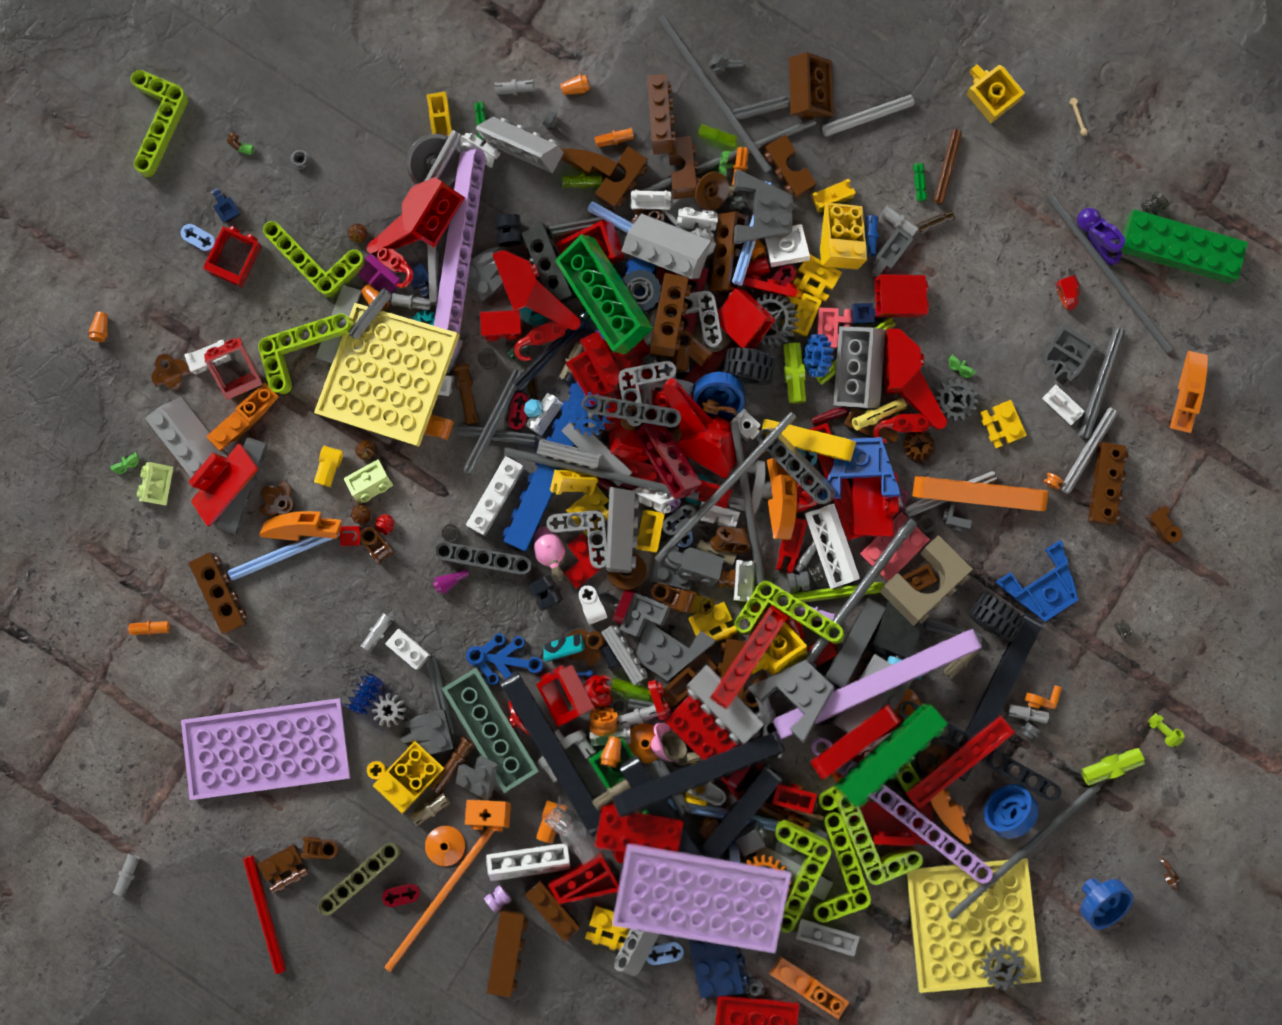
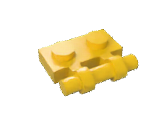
M809 254L810 260L803 261L798 272L804 275L803 279L801 280L797 277L793 284L798 286L797 289L805 290L812 294L813 297L826 302L829 295L823 292L824 288L833 290L842 272L834 267H823L820 259ZM809 279L819 283L818 288L808 284Z
M806 293L803 294L801 300L785 296V298H790V303H794L798 307L797 311L799 312L794 316V318L800 320L799 322H794L798 329H792V332L807 337L822 300Z
M1011 400L992 407L993 416L989 415L988 410L980 412L983 418L981 420L983 426H986L990 434V442H993L995 448L1003 446L1000 438L1004 437L1007 444L1027 436ZM993 422H998L1001 432L997 433Z
M596 485L593 495L585 494L566 511L567 513L599 510L606 522L608 521L609 509L606 510L604 505L609 500ZM578 516L572 517V519L576 522V524H577L578 526H580V524H581V519H580V517H578ZM597 518L594 521L590 519V522L594 523V529L590 528V532L599 530L598 521H601V518ZM583 530L586 536H588L587 530Z
M725 602L715 605L712 612L708 615L695 614L688 618L695 636L702 631L718 642L723 639L732 638L731 635L738 633L735 625L727 628L725 624L732 620ZM720 626L721 632L711 636L709 630Z
M596 905L589 926L597 929L595 933L587 931L585 939L592 941V944L595 945L599 943L608 946L613 951L616 949L620 950L623 943L618 941L619 937L627 938L630 928L613 926L612 922L615 911ZM602 930L613 933V938L601 936Z

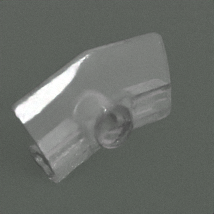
M558 796L557 807L548 814L545 823L560 834V839L565 846L571 847L574 845L573 851L584 865L604 849L595 847L597 835L592 837L574 807L564 798Z

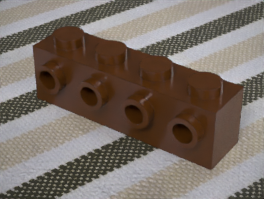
M667 74L648 75L653 155L673 153L672 143H676L675 131H671V126H675L674 114H670V110H673V99L669 98L668 95L672 93L671 81L667 82Z
M1102 442L1098 446L1087 522L1111 526L1116 524V521H1119L1120 510H1118V504L1122 501L1123 490H1120L1121 482H1124L1126 475L1123 467L1124 463L1128 460V451H1126L1125 445Z
M503 909L500 911L486 994L511 998L512 992L516 993L518 980L514 979L515 973L520 972L521 960L518 959L519 951L523 952L525 939L521 938L522 932L527 930L528 919H525L526 913Z

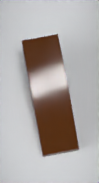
M560 148L563 151L560 160L588 177L594 171L600 176L611 180L618 170V163L603 155L581 149Z
M707 651L664 688L665 694H662V696L672 708L688 694V689L686 688L688 683L706 665L712 671L718 668V664Z

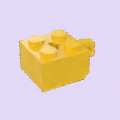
M977 64L969 72L974 78V85L969 88L966 95L990 124L1018 103L1025 94L1001 65H998L991 72L987 70L984 72Z
M784 622L751 673L755 674L764 669L773 676L796 665L805 658L807 645Z

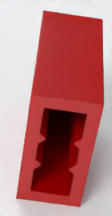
M881 274L874 279L876 317L921 318L928 314L929 301L927 300L929 285L926 281V275Z
M736 288L729 294L725 304L717 311L720 327L742 348L755 349L776 321L747 291Z

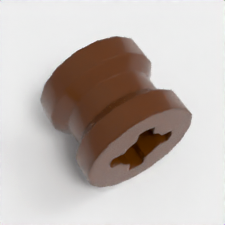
M721 569L718 588L729 587L734 589L736 570L725 571Z

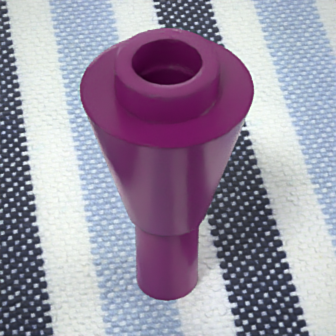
M465 568L455 574L434 577L435 582L432 584L437 593L441 592L444 595L459 580L469 576V573Z

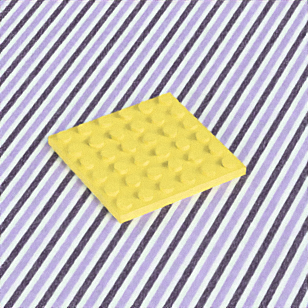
M354 303L349 316L353 319L354 324L368 306ZM380 310L358 339H354L349 333L342 335L314 413L419 447L460 335L453 331Z
M1027 858L1021 859L953 921L947 914L982 883L972 878L956 864L922 867L906 873L919 993L994 986V983L991 985L987 983L989 978L982 977L985 971L981 970L980 966L985 965L981 958H987L985 951L991 953V947L994 946L996 949H999V944H1002L1005 949L1010 945L1012 951L1015 949L1019 951L1017 957L1022 956L1024 958L1020 962L1026 965V968L1021 969L1025 976H1019L1021 983L1041 982ZM1008 860L987 861L984 863L991 868L993 874ZM980 868L977 871L978 878L985 875V868ZM1001 954L1005 959L1012 958L1008 954ZM994 958L990 963V967L993 965ZM1001 963L1000 970L1005 971L1004 967L1006 965L1004 963ZM1016 968L1013 969L1012 976L1014 975ZM1000 975L997 977L994 976V978L997 980H1004V978Z

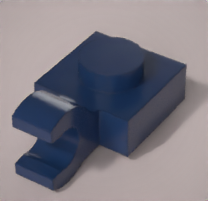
M219 188L211 191L218 202L213 207L224 224L241 215L230 196L225 199Z
M423 263L411 267L414 276L410 284L413 290L419 288L423 298L427 299L429 298V290L426 284L429 283V276Z

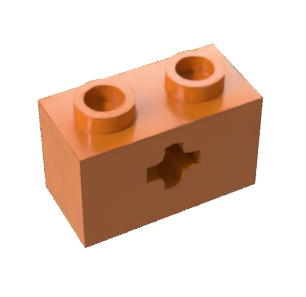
M467 800L465 825L471 826L472 830H483V827H491V831H502L503 828H509L511 803ZM490 813V814H491V817H488V818L486 819V818H485V815H487V814Z

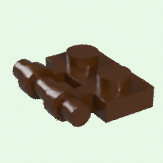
M295 844L258 863L266 882L272 878L276 881V884L270 886L272 894L286 890L287 886L294 882L299 883L304 877L309 875L306 867L300 871L297 867L298 864L304 861L300 857L301 855ZM290 869L292 875L283 879L281 874Z

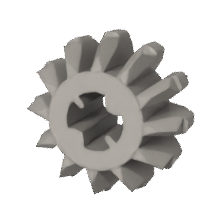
M387 693L386 700L380 695L379 700L381 703L373 702L378 707V709L371 710L372 713H378L373 719L376 721L381 718L380 726H383L386 722L387 727L390 728L392 721L395 725H399L397 718L401 720L405 718L400 712H406V708L399 707L404 704V701L401 700L396 703L398 695H395L391 700V694ZM391 705V710L393 711V714H388L387 716V711L384 709L385 707H390Z

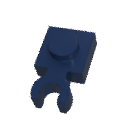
M873 303L852 304L853 324L874 323V318L878 321H883L887 318L876 317V308H873Z

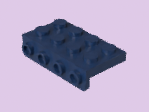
M688 938L701 998L745 992L746 986L749 985V977L744 972L745 957L744 954H741L740 947Z

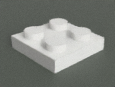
M802 224L792 226V232L789 235L764 238L771 267L810 260Z

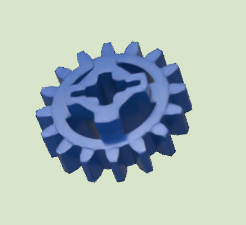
M824 334L811 335V339H807L808 345L804 346L806 352H803L805 356L803 363L806 364L805 370H808V375H812V377H825V373H829L828 367H832L831 360L834 359L831 356L833 349L830 347L832 342L828 341L829 337Z
M582 393L580 394L581 399L574 398L576 404H570L569 406L573 409V412H568L569 416H573L569 423H575L576 425L573 429L580 428V434H583L584 431L588 432V436H591V431L599 434L598 429L605 430L606 428L603 424H609L610 421L604 415L602 420H600L598 414H593L597 421L591 417L585 418L586 412L582 408V400L585 396ZM593 398L587 400L596 402V400ZM597 402L594 405L586 406L590 410L595 409ZM577 408L582 411L579 420L576 417ZM586 423H593L596 426L585 427L583 425H585Z

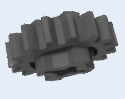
M957 378L955 383H953L950 379L948 380V386L943 383L941 385L943 390L938 389L936 391L940 396L935 397V400L939 401L938 405L942 413L946 414V420L952 417L953 422H956L959 417L963 421L965 420V415L970 417L972 415L970 411L977 409L973 406V404L978 403V400L974 399L977 392L971 391L974 387L973 385L966 386V380L960 383V379ZM954 388H960L962 391H955ZM944 394L947 397L946 405L944 404ZM967 395H968V398H969V404L966 403V396H967ZM959 397L960 400L957 403H953L954 398ZM955 409L958 410L960 413H954L950 410Z
M999 944V949L992 946L991 953L985 951L987 958H981L985 965L980 966V969L985 971L982 977L989 978L987 983L989 985L994 983L995 989H998L1000 985L1003 990H1007V985L1012 989L1015 988L1014 982L1016 981L1020 984L1019 976H1025L1021 969L1026 968V965L1020 963L1024 958L1022 956L1017 957L1019 951L1016 949L1012 951L1010 945L1006 949L1002 944ZM1001 954H1008L1012 958L1005 959ZM994 958L993 965L990 967V963ZM1001 963H1004L1006 965L1004 967L1005 971L1000 970ZM1016 968L1015 973L1012 976L1013 969ZM1000 975L1004 978V980H997L994 978V976L997 977Z

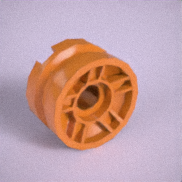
M598 707L590 712V731L593 734L609 736L617 731L618 715L617 712H614V709L604 707V709L600 710Z

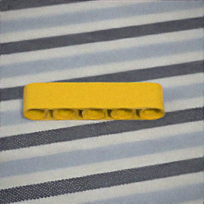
M764 419L761 430L771 427L776 428L780 422ZM788 425L781 433L796 449L849 462L852 460L856 442L853 440L793 425Z

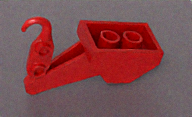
M435 177L413 186L402 202V214L367 245L368 253L378 257V260L394 272H404L407 274L405 282L396 284L399 288L407 287L412 282L414 274L411 267L408 266L405 257L394 250L420 239L435 248L465 199L463 195Z
M506 250L492 254L513 310L515 311L526 306L553 320L534 328L526 337L517 341L514 352L519 360L531 361V357L522 356L521 348L523 346L542 345L562 337L567 329L576 330L580 327V319L537 280L536 276L539 275L536 264L532 265L530 261Z
M887 329L883 358L885 394L899 393L919 414H900L891 419L879 421L873 429L874 438L880 437L879 431L882 428H890L897 432H924L929 427H933L936 430L943 429L947 424V420L920 371L921 365H924V354L921 353L920 347L901 329Z
M673 378L668 379L663 386V390L655 397L652 405L677 410L681 416L678 425L683 434L677 443L681 452L726 479L737 462L731 424L719 416L709 417L677 380ZM650 409V417L651 420H653L656 416V412L653 409Z

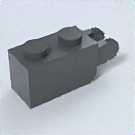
M688 548L683 553L670 551L664 558L663 563L667 567L677 570L676 575L681 576L685 580H695L704 586H714L720 578L724 558Z

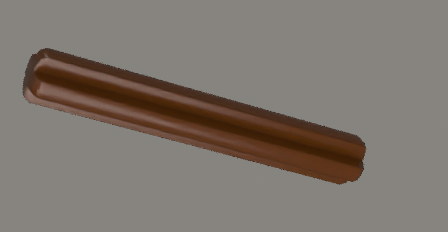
M953 129L951 132L934 203L943 204L945 202L962 136V131Z

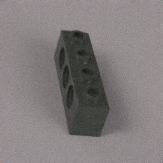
M542 223L523 232V245L530 252L532 265L536 264L539 272L537 276L538 281L563 304L578 297L555 262L561 254L549 226ZM543 243L544 249L539 253L538 247ZM550 261L551 268L547 271L545 265ZM555 279H558L559 284H558V286L554 289V288H553V281H554Z

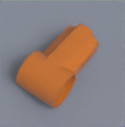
M547 800L536 839L553 844L566 806Z

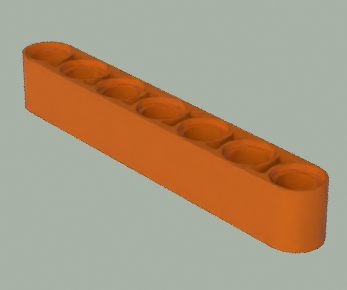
M915 476L912 496L1046 511L1049 491Z

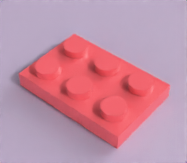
M901 512L893 520V536L876 537L859 555L873 567L897 535L898 530L907 520V517ZM916 526L881 571L880 575L889 582L930 539Z

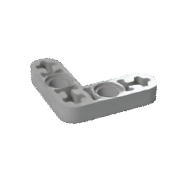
M709 291L690 293V296L685 297V299H689L692 302V306L687 309L686 314L699 312L704 343L708 348L715 349L720 346L722 341L715 297ZM678 296L671 297L672 299H679ZM704 296H707L712 301H709V310L702 312L706 308L705 303L701 301ZM672 313L667 314L668 317L676 316ZM706 315H712L715 318V322L712 325H707L704 322ZM711 329H713L714 337H718L714 344L707 340L710 338Z
M664 361L622 370L618 377L622 400L626 401L625 396L628 392H634L637 395L635 402L642 403L638 385L672 378L676 373L675 365L672 362ZM665 364H668L669 368L672 367V371L669 372L670 376L661 373L659 374L660 378L656 379L654 366H658V370L664 369ZM645 368H649L653 372V376L649 380H645L641 375L642 370ZM625 372L633 375L630 384L631 386L635 384L636 389L623 390V386L627 387V382L625 380L622 381ZM626 409L628 416H632V409L628 411ZM627 420L632 426H638L642 423L639 421L634 423L633 420Z
M584 511L554 514L548 518L547 527L553 533L587 530L591 564L599 569L606 566L607 541L605 520L601 512ZM596 514L598 518H601V521H598V529L602 527L603 531L596 530L590 532V528L594 529V523L590 522L593 515ZM563 517H567V529H564V524L558 525V529H554V526H550V523H552L555 518H557L559 522H563ZM572 517H580L581 524L579 527H572L570 525ZM600 534L603 537V542L600 545H594L591 541L593 535ZM604 547V551L600 550L601 557H605V561L598 565L597 562L593 561V558H597V552H592V548L600 549Z

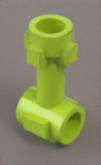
M1155 713L1147 722L1150 723L1153 729L1157 727L1167 736L1165 743L1169 747L1179 746L1185 737L1184 733L1180 729L1172 731L1162 722L1164 718Z

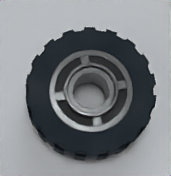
M638 269V271L633 270L631 273H627L622 281L644 315L652 313L654 309H657L662 289L659 280L653 273L651 274L647 270L642 271V269ZM643 289L646 292L643 296L639 297L635 295V291Z

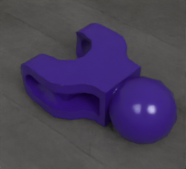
M1095 208L1083 209L1077 216L1079 229L1088 232L1087 237L1107 264L1113 265L1118 263L1122 256L1121 249L1125 244L1124 236L1116 226L1109 224L1104 218L1102 219L1100 212ZM1107 251L1116 253L1117 256L1111 258L1107 255Z

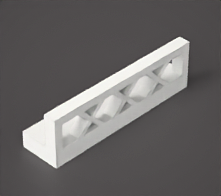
M830 504L805 513L830 589L860 579L835 505ZM812 515H819L820 525L814 522ZM821 533L827 538L826 544L821 542ZM828 552L833 556L834 560L832 563L827 559ZM834 571L839 573L840 582H835L833 577Z

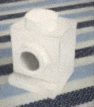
M745 409L731 421H738L740 435L746 441L749 438L753 440L760 432L759 428L761 425ZM749 422L751 427L746 429L743 424Z

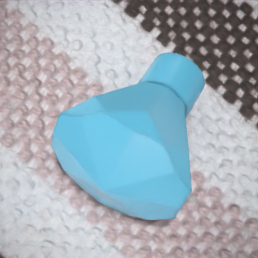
M531 399L525 403L524 412L528 417L536 418L542 413L543 406L539 400Z

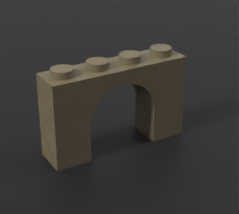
M939 535L920 553L939 574L940 587L938 591L931 594L920 593L913 589L898 573L880 590V593L913 626L917 622L922 624L930 616L928 612L931 609L936 611L943 604L941 600L945 596L949 598L957 591L955 586L959 583L963 585L970 578L968 574L972 571V568Z

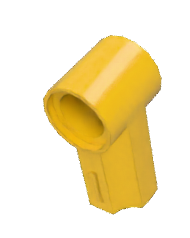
M325 445L322 447L319 455L320 464L314 483L331 487L336 470L343 459L344 452L342 450Z

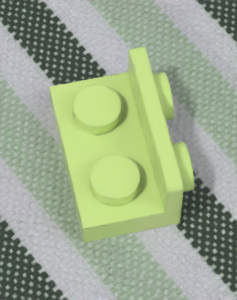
M379 459L344 478L352 496L359 505L393 486Z
M152 462L142 466L141 477L143 481L137 490L139 502L167 505L173 466Z

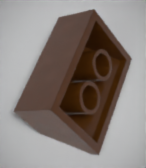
M809 52L790 57L789 89L791 115L800 118L834 117L832 60Z

